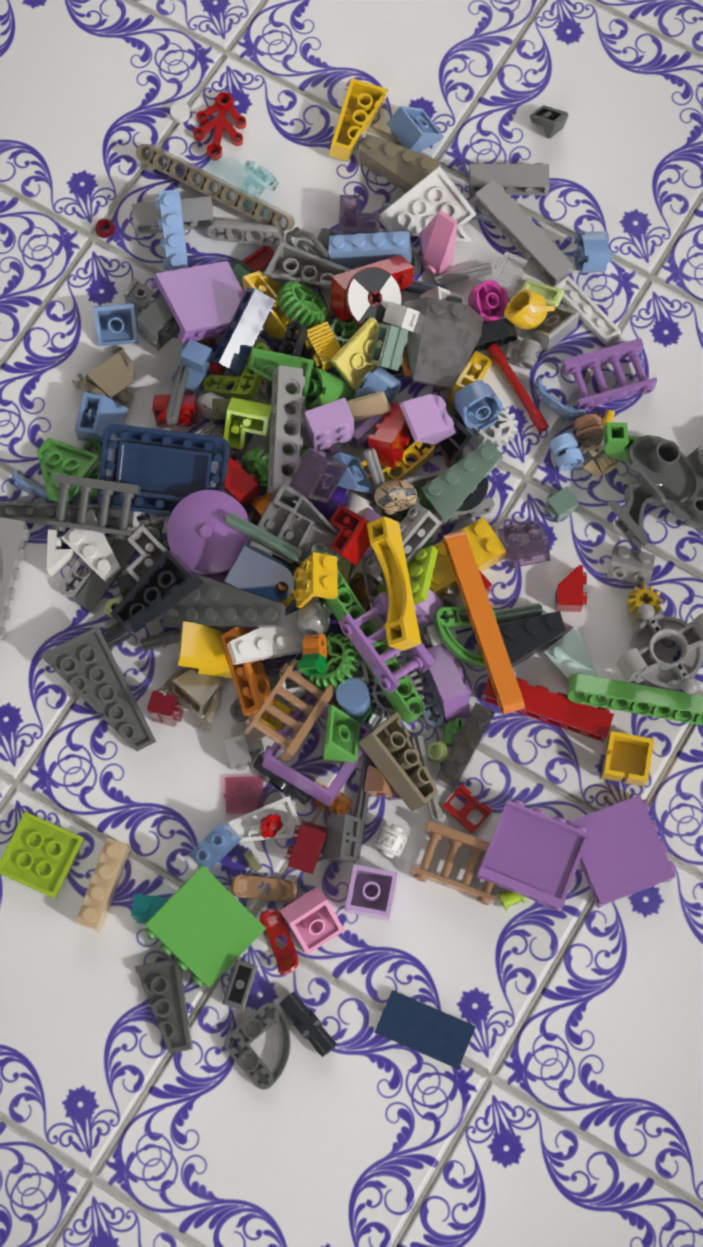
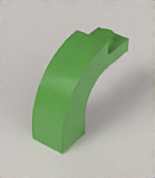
M606 422L603 427L605 453L614 459L629 462V448L640 436L628 435L627 423Z

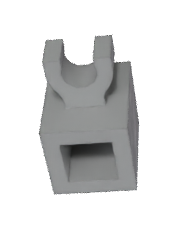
M245 735L223 740L231 770L236 768V771L248 768V765L252 764L250 754L265 751L262 739L248 744Z

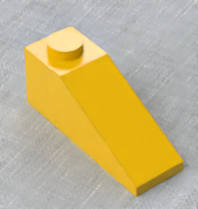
M475 351L455 383L448 402L455 405L454 395L457 391L476 380L483 381L493 360Z

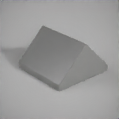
M558 306L555 311L547 312L546 318L537 328L527 330V332L548 352L577 328L580 314L578 311Z

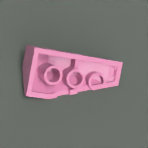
M441 210L420 232L419 243L423 268L430 275L443 274L454 260L457 221Z

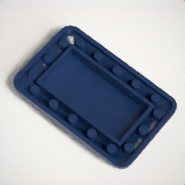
M110 424L105 428L103 434L99 480L139 485L141 487L140 496L134 495V498L131 499L130 511L171 516L177 504L192 493L201 490H217L225 493V478L227 477L230 444L225 438ZM98 490L97 500L101 505L102 494H100V490ZM113 492V495L110 496L109 508L121 510L123 501L121 493Z

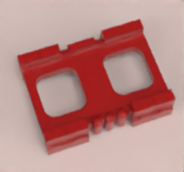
M461 784L448 801L442 805V809L450 816H454V819L460 821L459 823L473 834L491 814L492 810L483 802L480 804L475 797L471 796L472 792ZM456 795H461L467 801L459 811L450 804ZM473 809H477L483 814V818L477 825H473L467 819V816Z

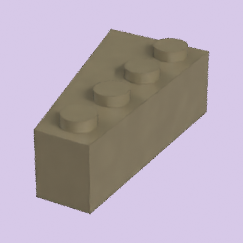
M397 711L358 743L407 807L413 812L425 805L439 792L427 768L422 766L419 760L420 754L417 748H413L408 738L410 734L407 728L404 729L400 721L401 716Z

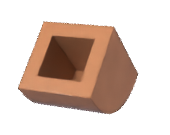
M368 765L364 791L376 797H393L394 788L380 770Z

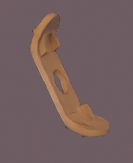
M236 875L231 883V892L236 897L292 903L296 898L297 887L295 882L290 880ZM262 882H267L271 885V892L268 895H262L258 890Z

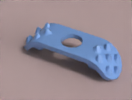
M538 377V380L535 382L536 388L534 391L537 393L536 398L567 421H575L579 417L586 415L584 409L567 408L546 392L547 388L542 385V378Z
M13 469L12 478H15L14 484L18 485V490H23L49 502L58 503L49 499L47 491L23 482L24 478L19 476L18 470Z

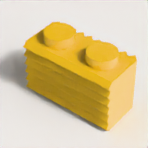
M325 321L307 329L308 333L304 345L307 350L311 349L315 366H320L324 371L335 367L330 360L339 352L341 346L328 322Z

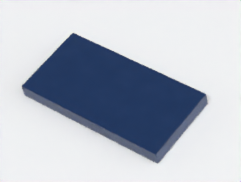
M392 990L374 1033L455 1069H459L476 1026Z

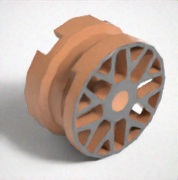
M596 414L584 415L573 422V427L577 431L576 438L578 441H585L590 437L603 435L604 426L601 425L602 418L600 415L598 417Z

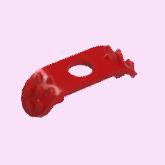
M266 910L260 914V922L266 928L265 931L276 958L278 972L280 975H286L297 968L299 964L298 954L282 914L278 910ZM280 935L287 939V945L283 949L278 948L276 945V939Z

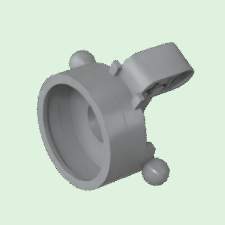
M642 604L638 608V616L645 621L639 625L628 645L627 652L621 655L617 662L623 676L628 683L634 681L639 685L672 691L683 689L686 694H695L699 689V683L694 677L703 662V613L698 615L694 621L687 623L676 617L664 616L663 614L655 615L654 608L650 604ZM661 639H671L680 648V658L673 663H665L659 660L653 651L654 644Z

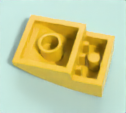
M183 621L180 633L178 666L197 668L198 674L233 679L220 637L225 633L208 626Z

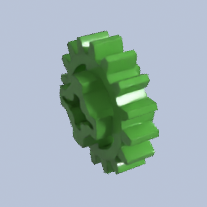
M257 447L254 450L251 448L242 457L243 462L241 464L245 467L243 470L247 474L251 473L256 477L260 488L265 486L268 489L269 454L266 453L265 449L260 451Z

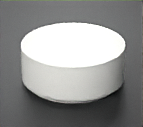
M177 102L172 105L170 109L172 119L178 123L186 122L190 117L189 106L183 102Z

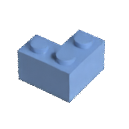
M189 339L187 345L184 344L179 354L182 361L181 364L189 367L184 394L195 393L197 399L203 389L204 380L212 373L209 366L212 362L213 352L211 348ZM177 370L175 371V373H174V375H173V377H172L173 385H174V381H175V377H176Z

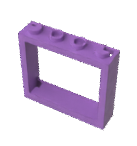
M311 693L305 699H302L309 706L310 704L314 706L317 702L314 699L315 696ZM329 703L320 714V717L327 720L328 707L331 705ZM299 709L295 714L291 713L289 715L297 722H302L305 717L304 712ZM361 722L359 740L363 739L373 730ZM286 725L283 731L279 729L277 733L288 739L292 736L293 729ZM276 742L272 746L268 745L262 755L264 758L262 766L325 805L330 806L363 758L365 751L359 744L357 762H345L327 790L275 759L282 750V746Z

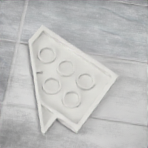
M439 165L377 215V218L388 232L409 231V234L412 236H420V232L441 210L457 221L455 241L470 242L471 237L462 226L477 213Z

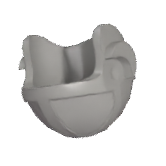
M309 601L302 608L298 609L296 616L297 626L300 632L305 635L319 633L326 635L330 627L329 617L333 612L327 603Z

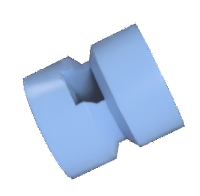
M573 433L559 435L549 442V447L552 454L556 456L555 461L560 471L574 469L584 462L580 449L576 448L578 443Z

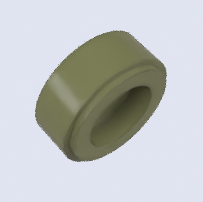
M251 849L244 853V857L253 871L257 872L262 868Z

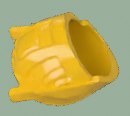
M524 289L519 291L510 303H507L504 315L516 327L532 330L544 321L548 311H555V306H547L543 296Z

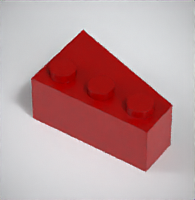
M390 403V412L382 415L383 422L382 424H376L375 430L377 431L374 435H369L368 443L369 449L374 448L376 450L380 465L395 469L398 461H401L403 458L405 445H408L410 442L411 431L400 405Z

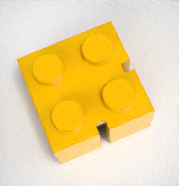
M611 731L607 737L606 757L603 762L601 779L621 782L622 779H625L627 784L644 787L649 778L654 739Z

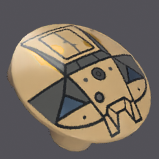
M602 436L586 439L579 448L584 458L581 466L593 476L599 477L607 474L618 464L619 460L605 453L604 438Z
M392 480L381 484L376 489L374 497L376 503L384 509L386 514L393 515L397 511L414 507L416 505L417 492L411 484L405 481Z

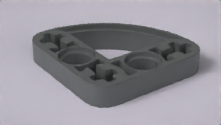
M266 1003L225 1038L224 1045L254 1085L261 1090H267L277 1082L287 1065L291 1039L287 1022L278 1006L273 1003ZM266 1008L270 1010L274 1008L276 1010L274 1012L275 1018L271 1019L268 1017L265 1019L264 1023L267 1025L263 1028L261 1022L255 1017L260 1015V1018H263L266 1015L264 1011ZM250 1022H255L259 1026V1030L255 1035H249L246 1032V1026ZM277 1022L281 1035V1050L278 1061L271 1072L251 1048L250 1044ZM231 1038L235 1040L239 1038L241 1040L238 1043L243 1050L247 1046L249 1050L243 1052L237 1058L235 1055L239 1054V1052L234 1047L232 1049L229 1048L231 1045L229 1040ZM246 1055H253L256 1059V1063L252 1068H246L243 1065V1058ZM260 1064L263 1066V1068L259 1069L263 1075L268 1073L270 1076L267 1085L264 1083L259 1085V1076L255 1073L252 1077L250 1074Z

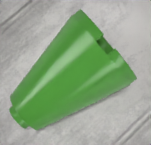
M313 367L307 401L304 402V407L310 409L317 408L342 398L349 401L354 399L355 390H352L346 381L318 367Z

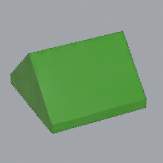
M333 705L328 707L323 759L357 762L360 722Z

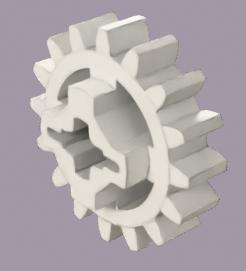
M509 408L502 410V412L500 411L499 419L493 426L485 430L475 428L485 438L481 445L491 440L500 449L502 443L507 447L508 440L514 441V435H517L518 431L516 428L518 421L514 420V413L509 415Z

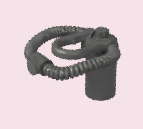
M296 227L286 233L285 239L286 243L293 247L295 246L292 243V237L311 239L313 245L307 241L299 240L297 242L298 249L327 259L329 256V236L335 234L327 228H322L316 238L311 232L300 230L299 227Z

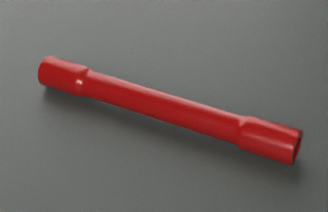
M493 344L488 347L487 352L503 373L538 432L541 433L547 430L549 424L542 413L536 408L499 346Z

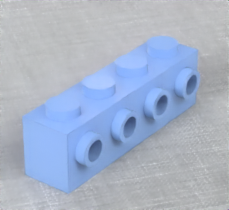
M179 189L159 191V197H156L157 210L161 209V217L158 218L159 230H163L164 238H160L161 248L166 251V258H163L164 270L173 271L179 268H189Z
M409 231L329 236L330 260L339 265L372 264L397 255H402L408 262H411L412 243Z

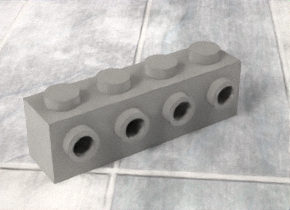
M419 504L412 507L399 524L407 564L441 525V522L429 510ZM375 553L367 560L366 565L362 569L376 582L387 588L381 564Z

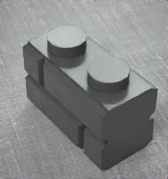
M236 959L222 1005L244 1011L258 968L257 965Z

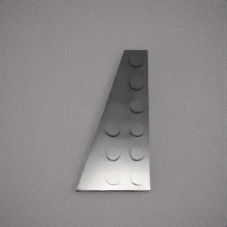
M196 574L204 584L166 610L162 626L165 628H182L183 621L211 628H284L286 606Z
M98 626L40 655L137 752L157 742Z

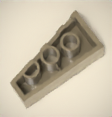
M368 133L359 148V162L376 174L387 178L388 182L392 185L396 184L403 189L404 193L439 166V161Z

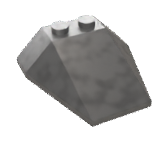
M425 297L405 301L403 306L420 312L414 331H408V343L406 344L412 381L453 390L455 383L481 337L483 317L469 305Z
M284 483L281 484L271 498L257 526L302 550L301 558L298 561H294L251 537L248 545L287 564L293 574L296 568L313 552L321 551L331 556H337V562L341 556L329 548L338 531L301 492Z

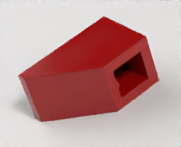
M578 565L557 585L555 591L556 611L581 612L583 605L587 604V592H583V585L587 584V572H583V565Z

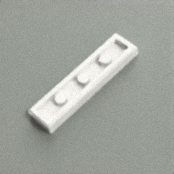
M568 275L553 286L564 290L561 300L571 310L579 312V319L605 346L621 334V330Z

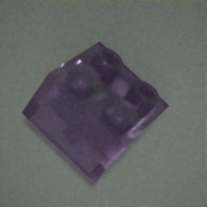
M526 521L524 524L506 525L504 528L498 529L500 542L506 549L505 561L509 569L551 561L548 537L539 521Z

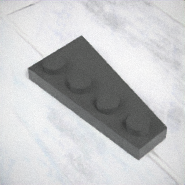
M179 958L135 966L170 1054L193 1050L182 970L176 963Z

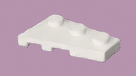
M289 796L228 822L242 838L240 842L292 838L295 826H300L301 824ZM269 814L281 815L282 827L277 831L276 836L273 838H263L261 836L260 820Z

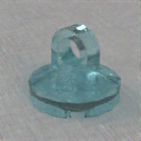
M252 160L246 161L243 168L249 175L241 185L242 190L248 192V185L253 184L255 186V193L253 195L259 197L265 188L273 191L276 190L279 182L272 173L263 166L259 165L257 168Z

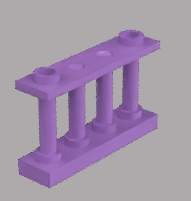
M641 338L563 360L561 368L563 374L573 375L582 398L578 399L577 410L584 409L589 411L595 408V406L640 393L648 394L655 389L657 378L647 380L639 359V354H641L643 348ZM621 359H631L639 379L638 383L628 385L619 362ZM612 364L620 388L608 390L600 368L601 365ZM590 369L593 371L601 393L589 396L581 375L582 370Z
M384 591L371 603L372 609L356 619H353L348 613L338 624L341 626L344 635L348 636L379 679L381 687L391 694L400 686V683L397 681L415 668L422 674L435 663V660L421 642L420 645L404 650L411 659L409 663L393 673L389 670L384 662L402 652V650L391 647L379 655L372 644L386 636L385 626L368 637L359 628V626L377 615L386 623L389 597Z

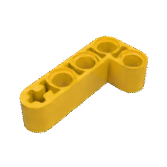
M415 441L404 451L401 461H398L395 469L385 467L382 470L385 482L402 480L407 476H412L434 456L436 445ZM412 458L416 460V462L408 463L406 462V460ZM362 461L361 464L364 470L369 471L367 462ZM397 471L401 475L395 477L392 476L391 473ZM370 474V475H368V477H369V479H370V481H371V483H372V485H373V487H374V484H373V481H372V477H371V474Z

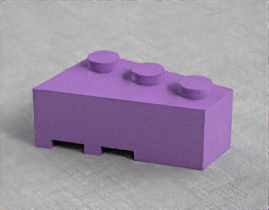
M443 643L428 648L427 651L435 660V663L428 669V673L437 693L439 703L443 707L446 724L456 717H469L468 696L471 695L468 683H463L462 681L464 676L461 667H456L455 665L456 657Z

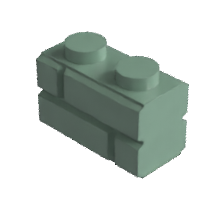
M380 323L370 364L398 371L399 366L403 362L402 354L404 346L408 343L409 330Z

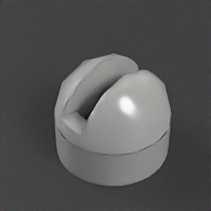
M445 593L440 598L444 601L443 607L456 606L457 600L453 594Z

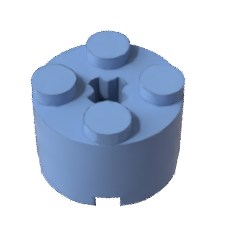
M578 232L576 234L574 244H578L577 250H573L575 268L577 271L580 270L579 273L606 271L607 263L612 261V251L608 250V232Z
M378 366L373 373L369 371L362 380L364 385L357 390L354 398L383 391L388 402L392 403L401 388V381Z
M476 380L466 385L454 395L455 409L470 429L485 430L493 426L499 419L500 411L502 412L503 410L502 403L491 386L482 380Z

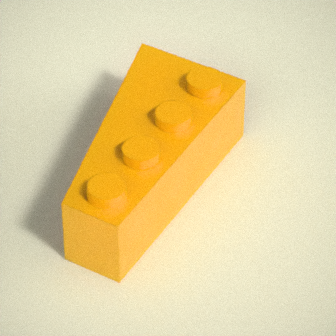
M351 78L331 143L329 157L348 162L384 105L389 89Z

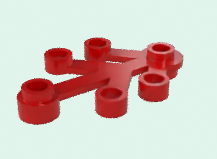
M228 92L219 93L213 105L196 114L197 122L203 125L193 130V137L196 141L204 140L205 134L215 128L213 143H210L206 149L208 158L213 161L219 160L223 155L221 146L223 129L230 135L233 145L240 146L243 144V135L237 132L226 119V113L228 112L234 119L237 129H244L246 127V118L240 115L233 107L234 99ZM218 111V116L208 122V117Z

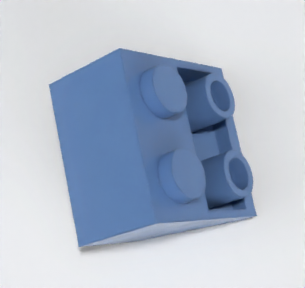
M84 392L75 426L78 440H96L103 444V434L107 426L110 424L124 425L127 407L106 396Z

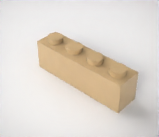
M110 838L106 839L75 922L79 926L101 932L131 851L128 844Z

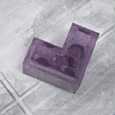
M340 195L339 234L351 235L379 232L380 213H360V195Z

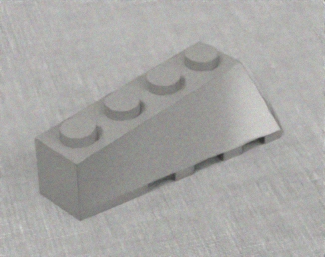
M281 242L264 276L300 281L331 293L332 276L350 271L351 269Z

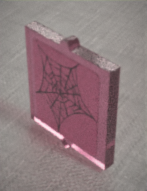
M263 776L225 778V793L223 796L226 798V814L250 813L264 807L266 793L264 792Z

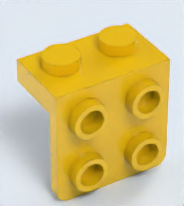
M313 552L296 568L294 572V580L296 581L294 600H296L298 608H302L314 596L335 599L338 596L337 556Z

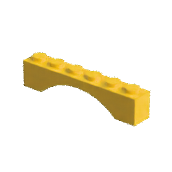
M384 516L368 523L367 528L370 544L381 564L388 589L389 610L385 623L388 646L404 651L420 645L421 640L399 522Z

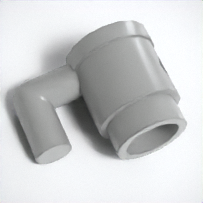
M525 339L522 342L510 341L507 344L504 356L507 360H511L514 350H520L518 366L531 370L534 368V364L537 363L541 344L531 339Z

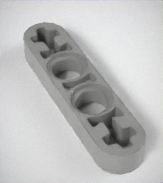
M213 220L207 230L209 237L213 240L278 247L285 237L284 231L277 226L225 220ZM232 229H238L241 235L233 234ZM251 231H257L261 237L256 238L252 236Z
M109 534L111 539H107L112 548L116 539L114 534ZM80 556L60 584L63 595L68 598L76 597L95 572ZM80 566H86L88 572L86 575L80 576L77 574V569ZM74 583L75 590L70 589L68 591L66 586H71Z

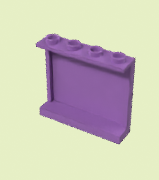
M228 261L197 265L184 269L179 268L167 272L161 271L155 274L151 285L152 289H160L180 327L178 340L181 344L188 343L189 339L199 341L224 336L244 295V291Z
M641 795L566 823L572 827L575 825L582 826L587 829V833L591 834L579 863L598 908L668 880L672 881L676 877L675 865L666 856L667 847L664 841L659 839L657 835L659 831L654 819H650L648 803L645 799L642 800Z
M507 800L476 877L560 912L564 906L565 898L591 834L587 833V829L582 826L575 825L572 827L566 824V820L560 817H548L545 815L546 812L541 809L533 808L531 810L524 807L525 804L519 800Z

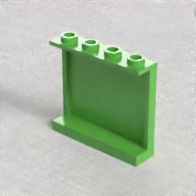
M199 864L194 869L195 873L143 924L147 927L144 931L153 940L157 937L163 942L160 947L169 956L173 952L179 958L176 963L184 971L189 968L194 973L191 978L202 987L205 984L210 988L266 928L203 865Z

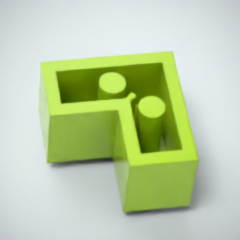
M231 398L227 409L224 438L228 441L230 447L243 450L248 432L267 435L271 422V405Z

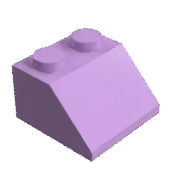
M428 394L399 404L414 441L437 445L456 433L453 427L454 422L445 409L446 403L440 396Z

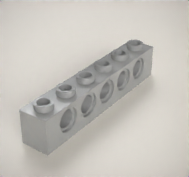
M279 365L273 371L267 489L269 494H275L282 483L297 491L301 487L299 470L302 466V458L299 457L303 445V438L300 437V431L304 424L301 409H303L305 398L302 396V389L305 386V376H303L302 368ZM285 387H289L293 394H289ZM285 407L291 410L292 415L286 413ZM284 427L290 430L291 435L284 432ZM283 447L289 450L290 456L283 452ZM282 468L288 470L289 476L283 474Z

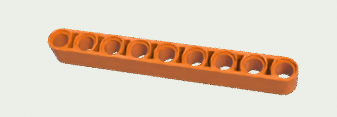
M463 529L443 535V543L499 708L503 715L524 709V700L466 532Z

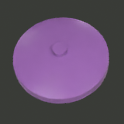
M201 490L192 493L177 504L169 518L167 539L170 550L173 554L179 556L193 572L204 575H216L229 571L244 543L248 544L250 536L226 524V517L229 513H234L251 522L248 513L239 501L224 492Z

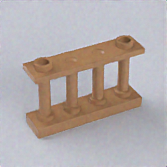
M295 659L290 665L285 663L278 673L281 675V678L256 715L251 713L245 722L248 727L244 731L248 735L254 727L282 746L281 749L284 750L280 758L286 762L294 756L337 690L331 684L325 690L323 688L319 689L292 669L298 662ZM288 677L315 696L314 699L317 700L314 706L310 704L309 706L281 685ZM275 694H278L304 712V716H306L304 722H297L272 705L270 702ZM265 710L293 729L292 732L295 733V736L292 740L290 738L286 739L259 720Z
M428 821L425 833L429 834L428 837L430 839L420 867L412 866L410 874L414 875L413 878L421 882L429 880L476 897V901L484 905L494 904L496 896L491 895L494 884L485 881L482 891L469 887L479 857L486 854L490 842ZM444 839L450 841L449 845L451 846L439 876L428 872V868L438 841ZM463 846L470 849L471 856L462 882L458 883L448 878L458 850Z

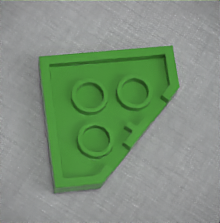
M49 437L37 451L47 494L50 500L56 502L59 499L60 488H58V484L53 482L54 474L88 478L101 461L99 455ZM71 486V490H68L66 505L77 493L79 487Z

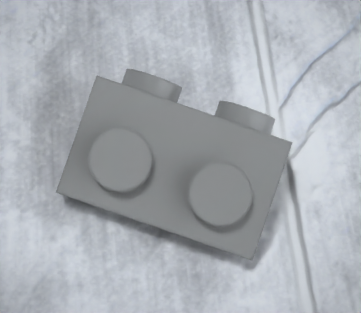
M614 546L607 577L638 585L645 583L648 586L653 573L655 555L631 550L626 547Z

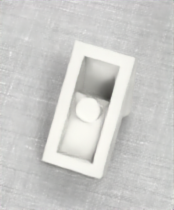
M48 529L46 570L49 576H55L75 557L72 549H62V536L60 537L58 532L52 529Z

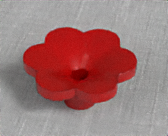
M269 814L260 820V830L263 838H273L276 836L277 831L282 827L281 815Z

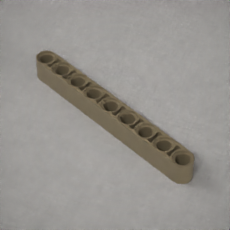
M141 144L137 148L136 155L141 162L211 196L213 199L264 225L280 227L284 232L293 229L295 225L294 217L274 205L156 145ZM148 148L151 153L149 158L146 156V150ZM164 157H166L167 159L166 166H164L162 162ZM181 165L184 167L183 175L179 172ZM198 174L201 176V182L199 184L196 181V176ZM214 183H217L218 190L216 193L213 190ZM232 191L235 194L234 201H231L230 199V193ZM248 200L252 202L251 210L246 205ZM265 209H268L269 211V217L267 219L264 217L263 214ZM283 217L286 219L287 222L284 228L281 226L280 223Z

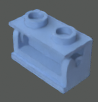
M228 823L219 824L188 855L197 865L201 864L205 868L212 869L242 838Z

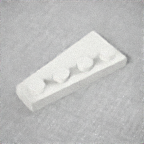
M298 610L285 616L284 628H258L230 641L227 647L233 665L303 653L302 642L305 634L300 632L297 626L296 616Z

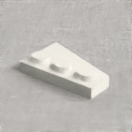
M90 509L86 514L85 525L97 527L98 521L93 510ZM70 529L61 538L105 582L121 568L104 533Z

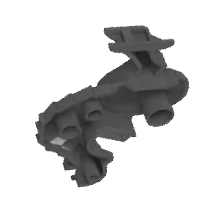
M652 435L639 437L633 442L628 451L629 475L636 477L635 480L638 483L630 484L625 489L624 508L615 501L607 503L618 516V519L615 521L616 526L639 551L642 545L645 546L648 542L647 536L643 531L644 510L646 505L668 508L674 516L684 521L683 525L698 529L700 533H703V450L697 447L686 457L674 441Z

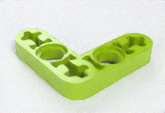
M261 342L255 345V348L271 351L265 343ZM250 353L241 377L210 375L204 380L203 387L207 392H213L221 397L252 399L258 393L263 376L258 373L250 374ZM235 383L233 389L226 391L229 384Z

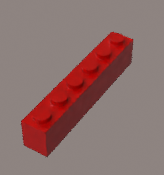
M488 677L481 701L499 706L490 678ZM516 678L525 708L514 712L603 743L605 742L614 714L610 713L609 709L575 703L569 700L568 695L557 692L555 694L549 692L548 688L536 685L535 687L529 685L526 680Z

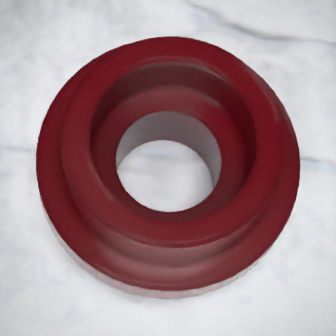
M105 218L99 220L95 226L96 234L101 238L111 237L115 233L114 223Z

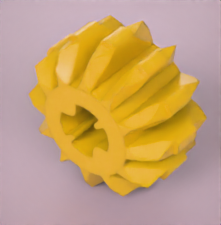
M644 583L641 589L635 586L633 592H629V600H627L626 605L631 607L629 613L636 612V619L639 618L638 608L644 604V601H641L642 599L654 608L655 615L656 612L661 611L662 607L660 605L663 603V599L658 598L661 594L660 591L653 592L654 586H650L647 589Z

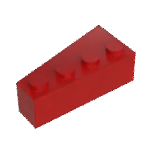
M397 255L332 276L331 312L342 323L352 318L347 310L345 294L350 279L358 271L369 267L382 268L396 279L400 290L412 284L414 267L402 255ZM371 295L373 297L372 302H377L375 300L376 295Z

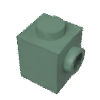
M566 486L559 492L554 491L547 496L545 512L549 518H554L558 523L578 509L579 501Z

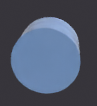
M346 679V683H340L336 690L338 706L341 711L350 717L357 718L364 715L370 708L371 700L368 687L359 679Z

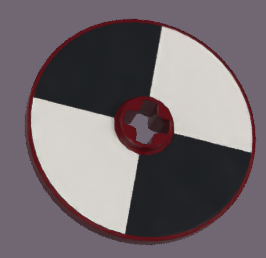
M369 267L358 271L350 279L346 288L345 301L350 316L358 325L362 326L370 317L375 318L378 324L391 325L383 321L389 301L402 305V294L399 284L389 272L382 268ZM371 295H376L375 300L377 302H372L373 297Z

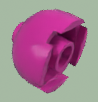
M493 280L476 285L468 297V305L483 317V322H491L503 318L506 305L509 303L504 287L501 288L498 282Z

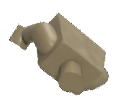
M117 346L112 352L120 351L87 373L85 376L86 380L79 373L77 376L80 381L75 382L72 380L75 388L82 389L87 393L103 395L110 399L117 396L122 404L125 405L133 399L127 388L133 384L135 377L134 363L124 352V348Z
M188 667L176 670L164 684L165 688H160L157 691H163L166 694L170 691L198 716L204 715V719L198 720L196 727L199 729L201 723L206 722L207 727L204 733L210 730L211 725L209 721L210 719L213 720L222 699L220 677L198 674L197 668Z

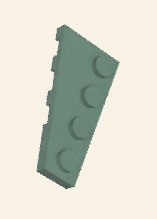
M488 440L423 486L421 490L446 523L451 518L450 516L453 512L459 509L468 495L474 492L477 485L483 478L489 475L503 457L492 441Z

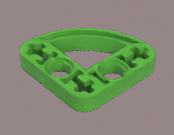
M465 606L443 607L439 609L434 615V625L444 646L461 661L476 667L486 668L480 649L479 655L468 651L454 639L449 631L451 628L472 627L470 620L469 622H463L459 617L460 612L467 613ZM442 614L445 617H452L454 615V618H450L445 622L444 619H440V616Z

